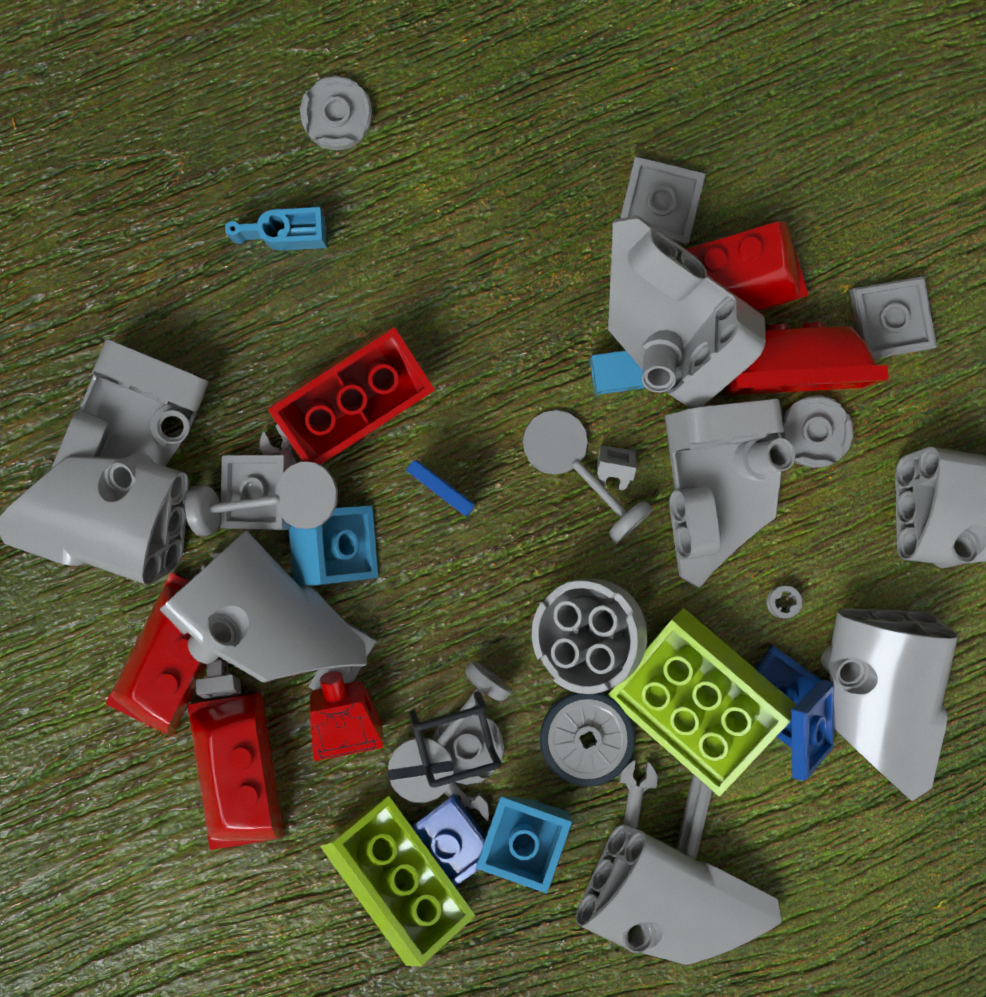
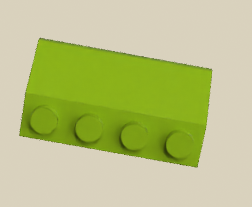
M386 796L349 821L320 845L321 849L406 966H423L476 916L390 796Z

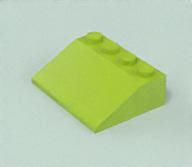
M684 608L668 623L646 649L643 659L634 673L625 681L616 685L608 694L634 722L719 797L791 721V710L796 706L791 699Z

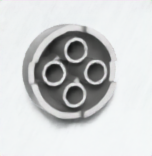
M585 578L560 585L545 601L540 603L533 619L532 643L537 660H542L546 669L555 678L554 682L573 692L595 694L609 690L622 683L638 668L647 646V625L638 603L625 589L607 580Z

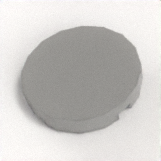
M331 76L315 82L316 85L304 94L300 106V116L305 131L310 139L322 148L335 151L352 148L364 139L371 127L373 114L368 95L355 81L346 77Z
M822 395L807 396L793 403L783 414L784 432L781 435L782 438H785L792 444L795 451V463L809 468L826 467L838 461L849 450L853 439L852 420L849 414H846L845 410L841 407L842 405L836 400Z
M475 714L466 717L444 746L449 751L454 764L453 774L493 762L487 750L479 715ZM486 716L494 748L501 761L504 752L502 733L496 723ZM451 722L439 725L434 732L433 740L437 741ZM496 770L456 782L465 785L480 783Z

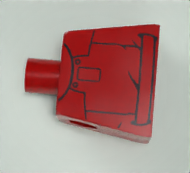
M331 671L322 675L320 678L322 688L313 690L310 695V724L314 761L384 748L383 724L364 684L359 681L344 684L342 674L338 671Z

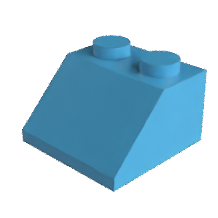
M372 506L335 508L332 516L323 525L312 529L296 528L290 525L289 538L293 580L299 586L378 578Z
M501 795L476 869L547 893L572 823L570 813L536 800Z

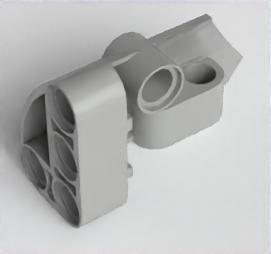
M638 215L613 220L608 330L642 369V382L648 390L658 393L666 392L690 409L702 407L760 356L766 341L764 315L708 276L705 267L694 255Z
M106 339L91 373L93 377L79 410H76L51 470L69 456L125 458L137 452H143L149 455L154 463L166 466L189 433L209 381ZM168 416H177L183 422V431L177 437H168L162 431V421Z
M779 399L698 407L664 416L675 491L670 495L669 506L679 576L696 588H700L709 576L736 549L776 518L781 472L789 469L795 460V451L792 444L785 438H782L781 435L784 429Z
M927 447L902 457L897 464L895 472L896 530L899 556L903 560L933 563L940 568L986 562V455Z
M137 452L125 458L69 456L32 485L0 515V537L4 544L64 565L78 566L89 564L149 585L173 571L182 558L186 523L185 499L189 485L188 476L184 472L154 463L151 457L143 452Z
M247 530L160 609L184 635L187 632L191 635L188 640V648L196 660L209 664L220 657L263 683L309 671L346 666H365L367 664L364 641L315 590L307 586H299Z
M839 609L831 641L832 645L827 647L821 656V664L830 675V681L834 685V728L892 784L913 801L932 789L947 726V712L942 703L958 634L937 617L924 612Z
M619 825L610 835L576 914V921L580 927L616 943L632 953H644L685 965L730 951L782 923L778 899L706 862L697 861L665 843L626 825ZM631 927H633V931L631 935L628 937V931Z

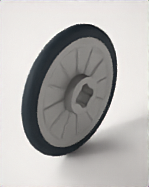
M574 692L561 698L547 712L540 730V747L547 765L558 777L578 786H598L617 777L628 765L635 747V730L631 718L610 696L604 693L582 694ZM591 731L595 741L584 746L580 736Z

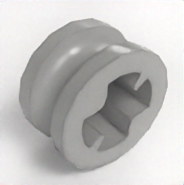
M779 586L770 591L766 604L770 613L777 618H791L798 614L802 608V598L795 588ZM783 591L788 593L787 598L792 597L793 605L787 606V612L785 613L780 611L782 607H776L775 599L781 598Z

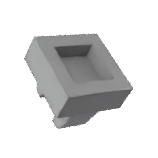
M600 445L597 461L598 481L605 487L608 477L619 478V490H625L629 481L634 480L636 451Z
M218 659L207 664V678L196 680V692L198 696L204 699L242 694L241 680L234 675H229L227 662Z

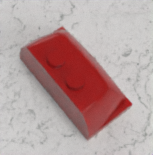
M778 221L685 249L703 264L708 276L759 312L806 298L809 295L787 222Z
M824 322L806 323L802 325V328L788 329L787 324L766 326V341L762 353L748 368L723 388V396L868 388L889 380L888 365H876L867 342L853 327H825Z
M392 326L372 335L284 392L272 402L267 410L301 460L321 465L434 392L435 389L396 328Z
M170 572L105 703L168 736L174 735L187 709V704L190 703L196 691V680L202 679L207 669V664L196 660L189 651L188 640L191 635L188 632L184 635L160 611L171 598L191 581L175 572Z
M262 691L187 704L209 849L214 850L283 838L285 834Z

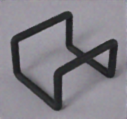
M479 691L474 692L476 706L421 723L416 711L411 710L409 712L422 765L430 787H440L496 770L501 766L485 713L487 705ZM478 714L487 750L493 762L435 780L421 730Z

